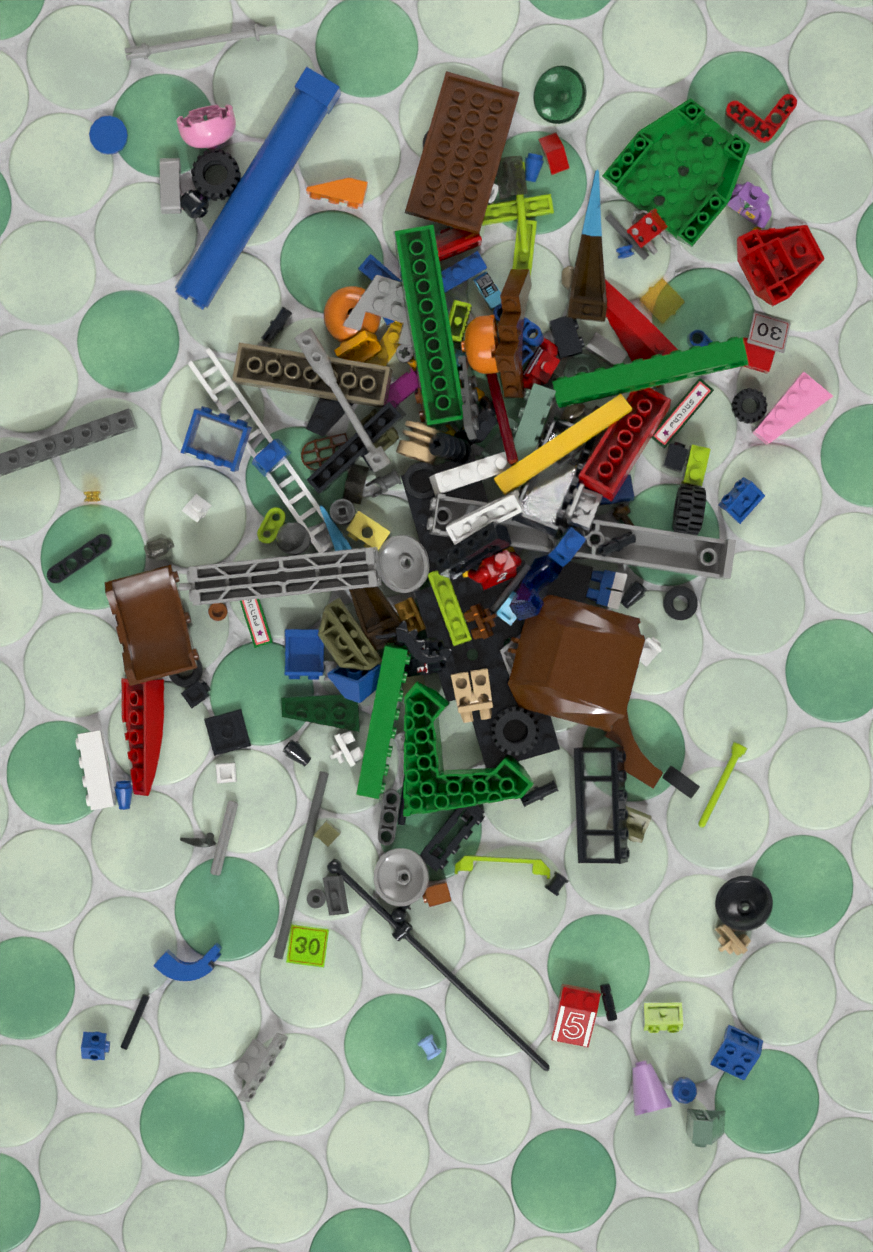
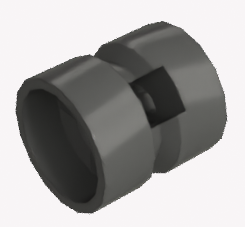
M339 499L331 505L330 516L336 524L347 525L355 517V508L350 501Z

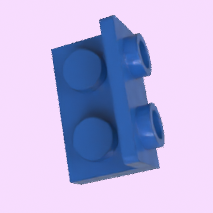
M743 477L735 483L728 494L723 496L718 506L725 510L737 523L741 524L765 495L752 481Z

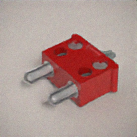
M653 209L649 213L645 210L633 212L632 226L627 229V233L631 234L640 248L646 245L652 255H655L658 250L651 242L653 238L659 235L666 244L672 241L664 231L668 226L657 213V209ZM643 213L646 214V215H645L644 217H642L639 221H637L636 223H634V220H635L636 217H637L636 214H638V215H641V214H643Z

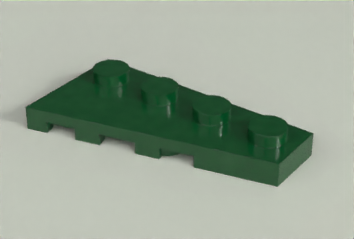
M342 694L281 698L282 717L360 732L358 702L344 698Z

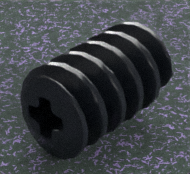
M439 432L431 438L429 443L430 453L437 457L462 464L469 460L472 449L470 443L456 436Z

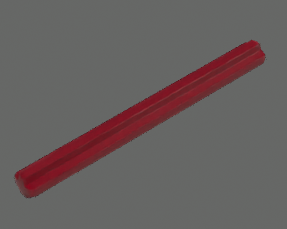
M497 373L486 374L507 461L509 464L517 463L518 457Z

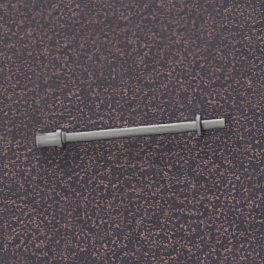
M256 23L254 24V29L155 46L143 43L141 46L125 48V53H133L126 55L127 61L143 57L148 59L151 54L250 37H256V40L260 41L259 36L278 32L276 25L258 28Z

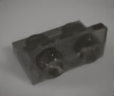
M522 156L501 158L496 174L500 200L527 194Z

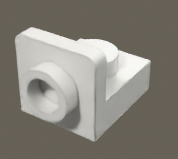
M649 637L645 638L640 662L645 667L662 651L660 648L661 643L654 637L651 639Z

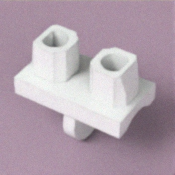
M352 732L339 733L334 736L341 750L339 751L336 744L333 745L331 748L334 754L330 756L331 760L337 758L339 763H342L345 760L341 754H344L350 767L354 766L356 761L360 760L364 755L360 747L352 751L348 749L347 745L355 741Z

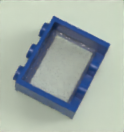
M201 406V408L194 409L180 453H189L195 455L197 459L209 460L214 462L216 466L230 468L232 472L239 471L244 450L253 427L247 426L248 422L240 419L234 421L227 414L219 413L217 415L212 413V409Z

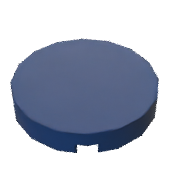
M103 116L92 124L89 137L91 144L98 152L105 155H113L123 150L127 144L128 132L123 122L118 118Z

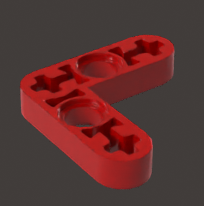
M785 94L764 120L739 101L728 103L725 113L729 119L761 143H767L796 108L797 99L792 94ZM790 99L792 107L788 106L784 112L780 110L785 105L783 100L788 101ZM730 106L733 107V108H734L735 106H737V107H738L737 111H738L740 114H742L743 111L746 113V114L743 115L741 121L738 120V118L740 117L739 114H737V113L731 114V113H730L731 110H732V109L730 108ZM775 113L779 114L782 118L778 124L773 123L771 120V116ZM752 117L755 121L754 126H746L744 119ZM758 123L761 124L759 127L760 130L764 131L766 129L769 131L767 133L769 137L765 136L764 138H762V133L758 129L756 133L753 131L757 127Z

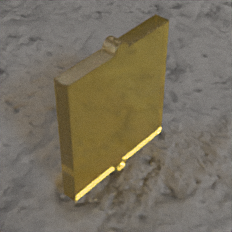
M663 278L653 287H649V291L639 300L662 324L671 315H675V311L685 303Z

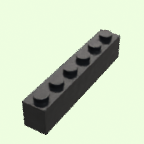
M394 400L389 401L363 428L373 445H375L407 414ZM356 432L307 479L318 494L325 492L368 451L358 433Z

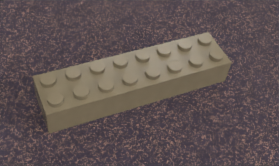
M239 342L232 381L236 384L338 401L330 386L313 371L303 353ZM329 357L337 380L336 383L349 403L383 408L387 404L393 373L390 367Z

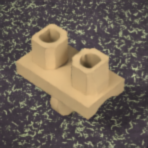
M724 924L719 925L715 929L721 936L717 939L721 944L718 948L720 952L726 950L729 954L734 952L736 955H739L741 953L745 954L748 951L746 947L751 940L747 935L741 934L737 937L734 934L735 930L728 928Z

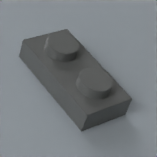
M342 875L324 877L323 883L329 916L349 913Z

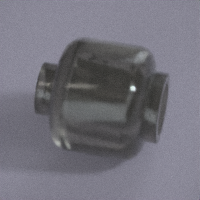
M161 533L149 538L146 541L144 550L149 559L158 562L172 555L174 543L170 537L167 538L166 535Z

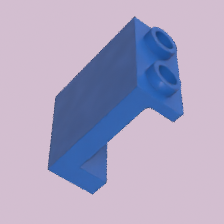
M285 629L284 676H289V679H300V676H308L309 680H319V676H324V643L318 636L319 630Z

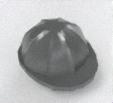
M288 522L281 526L276 536L278 548L290 555H298L305 552L311 542L309 532L303 525L296 522Z

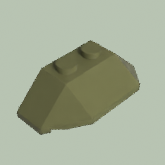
M340 598L324 607L318 636L339 667L369 671L382 662V659Z

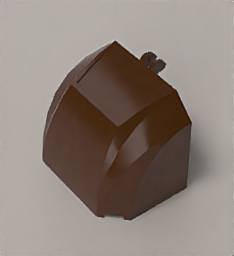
M547 595L528 608L520 639L511 638L512 642L519 643L518 648L508 649V652L516 654L508 685L518 706L556 718L610 731L613 728L612 724L618 718L622 719L627 711L645 643V637L640 633L639 629L640 618L553 595Z

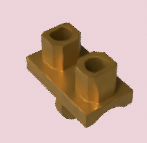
M413 597L394 605L400 621L407 623L408 631L416 629L420 632L426 629Z

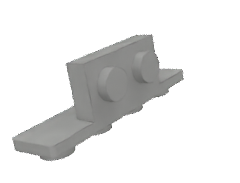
M276 1033L268 1048L258 1040H252L233 1071L246 1081L237 1099L250 1102L254 1098L256 1090L265 1080L268 1070L274 1065L279 1052L285 1047L288 1039L286 1035Z

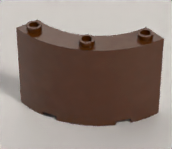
M172 565L104 582L105 593L112 615H115L117 622L116 630L124 651L122 653L124 671L130 686L197 668L196 660H199L197 648L194 649L189 623H192L189 612H185L177 582H180L177 571H173Z

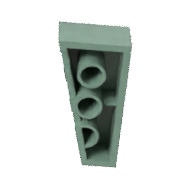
M535 383L531 390L527 389L524 397L527 403L525 408H520L517 417L521 419L519 426L515 425L512 432L518 462L535 451L552 398L556 392L555 390Z

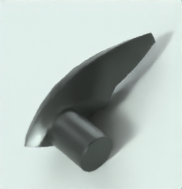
M207 833L206 838L180 837V841L195 847L206 848L217 844L213 840V833Z

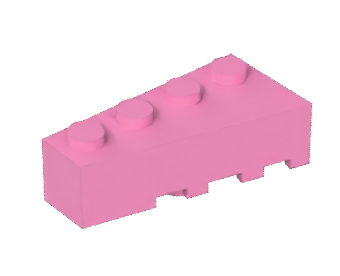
M802 372L752 433L767 445L832 398L833 395L808 374Z

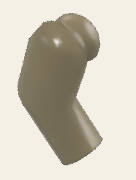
M567 266L561 272V283L568 291L574 270L572 266Z

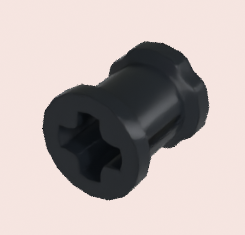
M555 871L554 877L544 887L558 896L561 888L569 880Z

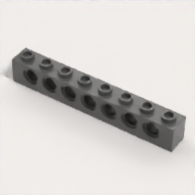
M128 408L0 454V477L137 429L133 413Z

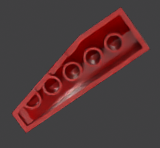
M605 279L607 296L606 318L631 361L636 359L647 360L657 354L664 356L674 350H678L656 326Z
M122 678V722H126L127 733H124L125 741H129L130 751L127 754L133 767L130 769L135 795L149 796L155 778L163 737L164 679H154L130 686L128 679Z

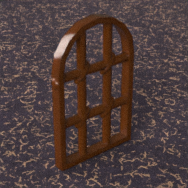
M342 433L308 442L301 452L303 464L308 469L316 471L317 469H313L308 465L318 462L320 467L322 465L321 462L328 460L331 456L320 458L319 452L332 448L334 454L336 452L335 448L344 445L346 442L334 444L332 438L345 435L347 442V434ZM330 440L329 446L318 448V441ZM314 443L315 448L313 450L304 451L309 444ZM316 452V460L304 461L303 455Z

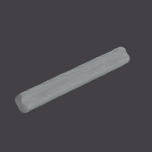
M228 801L210 871L213 875L219 876L222 871L238 803L235 801Z

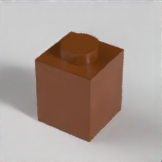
M447 881L428 885L423 894L424 903H428L429 907L451 902Z

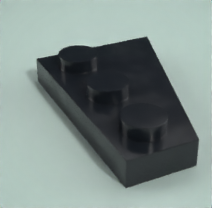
M320 398L306 430L324 437L345 414L339 401Z

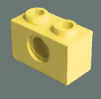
M360 511L357 512L346 529L349 532L347 536L356 542L360 539L365 543V548L378 546V551L391 533ZM366 527L373 530V535L370 538L362 536V530Z

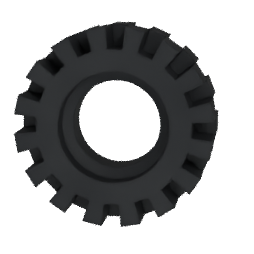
M743 389L733 398L734 400L731 404L732 412H734L735 418H738L740 422L746 424L755 423L763 418L766 413L767 399L762 395L761 391H757L758 389ZM750 398L756 402L757 408L755 412L747 413L743 410L742 403L745 399Z

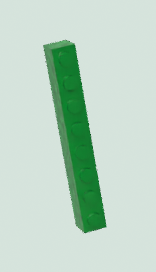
M385 644L356 795L379 799L380 794H384L386 783L382 782L383 775H388L389 764H386L387 757H391L393 746H390V739H395L397 728L393 727L394 720L399 718L400 709H397L398 701L402 702L404 693L400 688L401 683H406L407 672L404 671L405 664L409 665L411 654L407 653L408 649L405 646Z

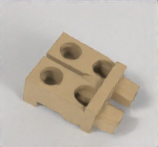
M487 668L470 671L473 690L470 687L468 671L451 674L458 713L461 714L463 723L472 722V711L480 710L481 720L491 718L493 704Z

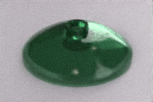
M561 65L548 69L539 78L534 89L533 100L537 113L542 119L552 124H565L572 121L584 107L587 96L586 84L581 74L571 67Z

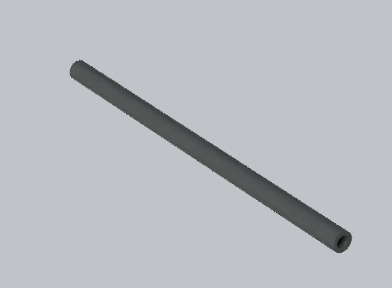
M319 772L274 958L283 959L329 776L327 772Z

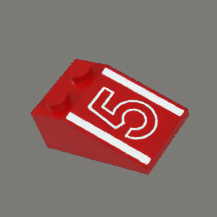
M567 984L561 985L551 1036L552 1041L589 1048L601 996L600 991Z

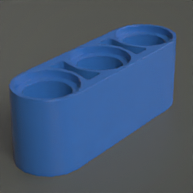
M502 304L496 306L493 312L497 323H499V317L503 313ZM524 318L523 341L533 347L540 346L544 341L540 327ZM532 333H538L537 337L530 338V335Z

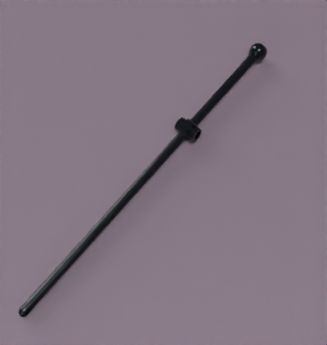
M333 859L327 865V870L330 873L342 875L343 880L394 928L395 931L392 933V936L400 942L402 939H406L544 1071H549V1064L410 933L413 927L408 921L404 920L402 923L395 922L392 919V915L341 868L342 865L339 860Z

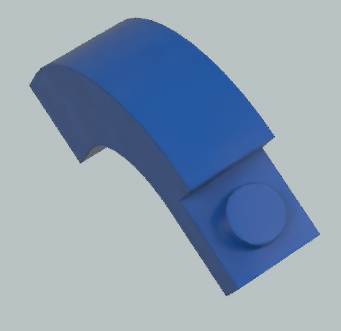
M216 943L200 960L195 962L182 961L168 949L153 966L163 975L173 980H197L206 976L214 969L215 966L210 961L215 962L222 955L220 953L222 947Z

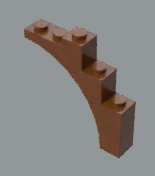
M511 269L500 295L503 313L498 323L500 343L495 354L497 371H500L504 397L523 398L525 394L522 369V342L526 306L532 287L529 269Z
M626 711L622 719L618 718L612 724L613 728L610 731L603 730L605 731L604 736L618 745L624 746L626 753L625 771L654 789L663 772L655 767L639 749L632 735L628 712Z

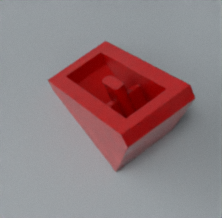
M556 132L538 139L551 175L570 169L565 148Z

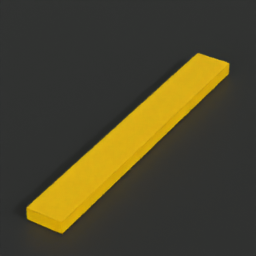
M619 394L495 477V483L503 494L507 495L631 412L632 407L622 394Z

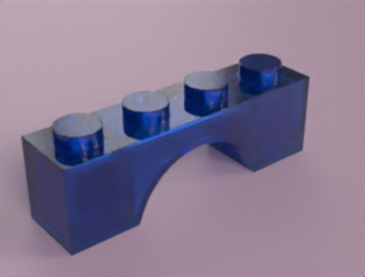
M547 555L534 559L530 566L531 569L525 575L509 605L518 620L539 614L544 602L538 594L545 586L558 578L563 568Z

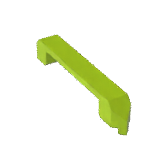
M464 855L455 864L454 871L457 875L458 871H472L473 861L532 864V873L534 875H547L546 879H550L549 867L542 859Z

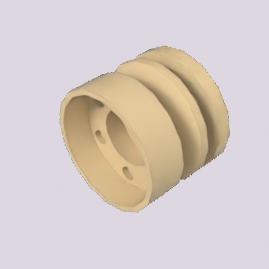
M406 421L405 426L411 428L412 432L403 430L402 433L410 438L409 441L400 440L396 452L411 459L434 465L436 456L430 453L429 443L431 438L440 431L422 422Z

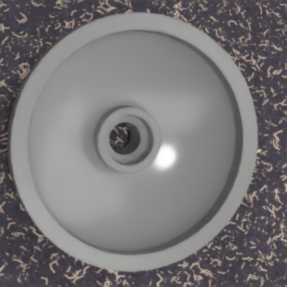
M407 535L394 536L383 543L378 556L379 570L384 584L400 593L412 592L421 587L429 573V558L423 545L415 538Z
M397 848L390 850L376 864L374 870L375 888L379 896L391 905L408 906L415 903L423 896L428 886L429 874L426 863L419 854L410 849ZM405 874L408 875L407 881L404 880Z

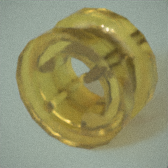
M101 491L83 492L86 496L84 502L101 501L99 498Z

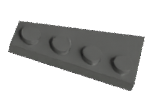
M459 356L458 363L462 371H459L463 387L461 388V396L464 403L462 405L464 428L470 440L477 438L476 430H479V422L476 418L479 415L476 404L478 393L475 387H478V380L476 375L473 376L466 356Z

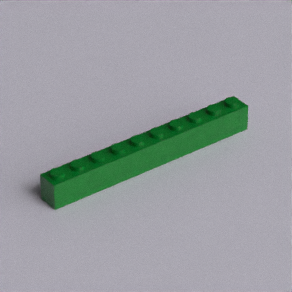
M731 337L725 342L713 341L707 346H692L686 351L674 350L668 355L662 356L657 354L652 356L651 359L633 360L630 364L618 363L613 365L612 368H597L591 373L579 372L569 378L562 376L557 378L556 381H552L556 391L557 405L559 408L746 366L748 365V358L743 337Z

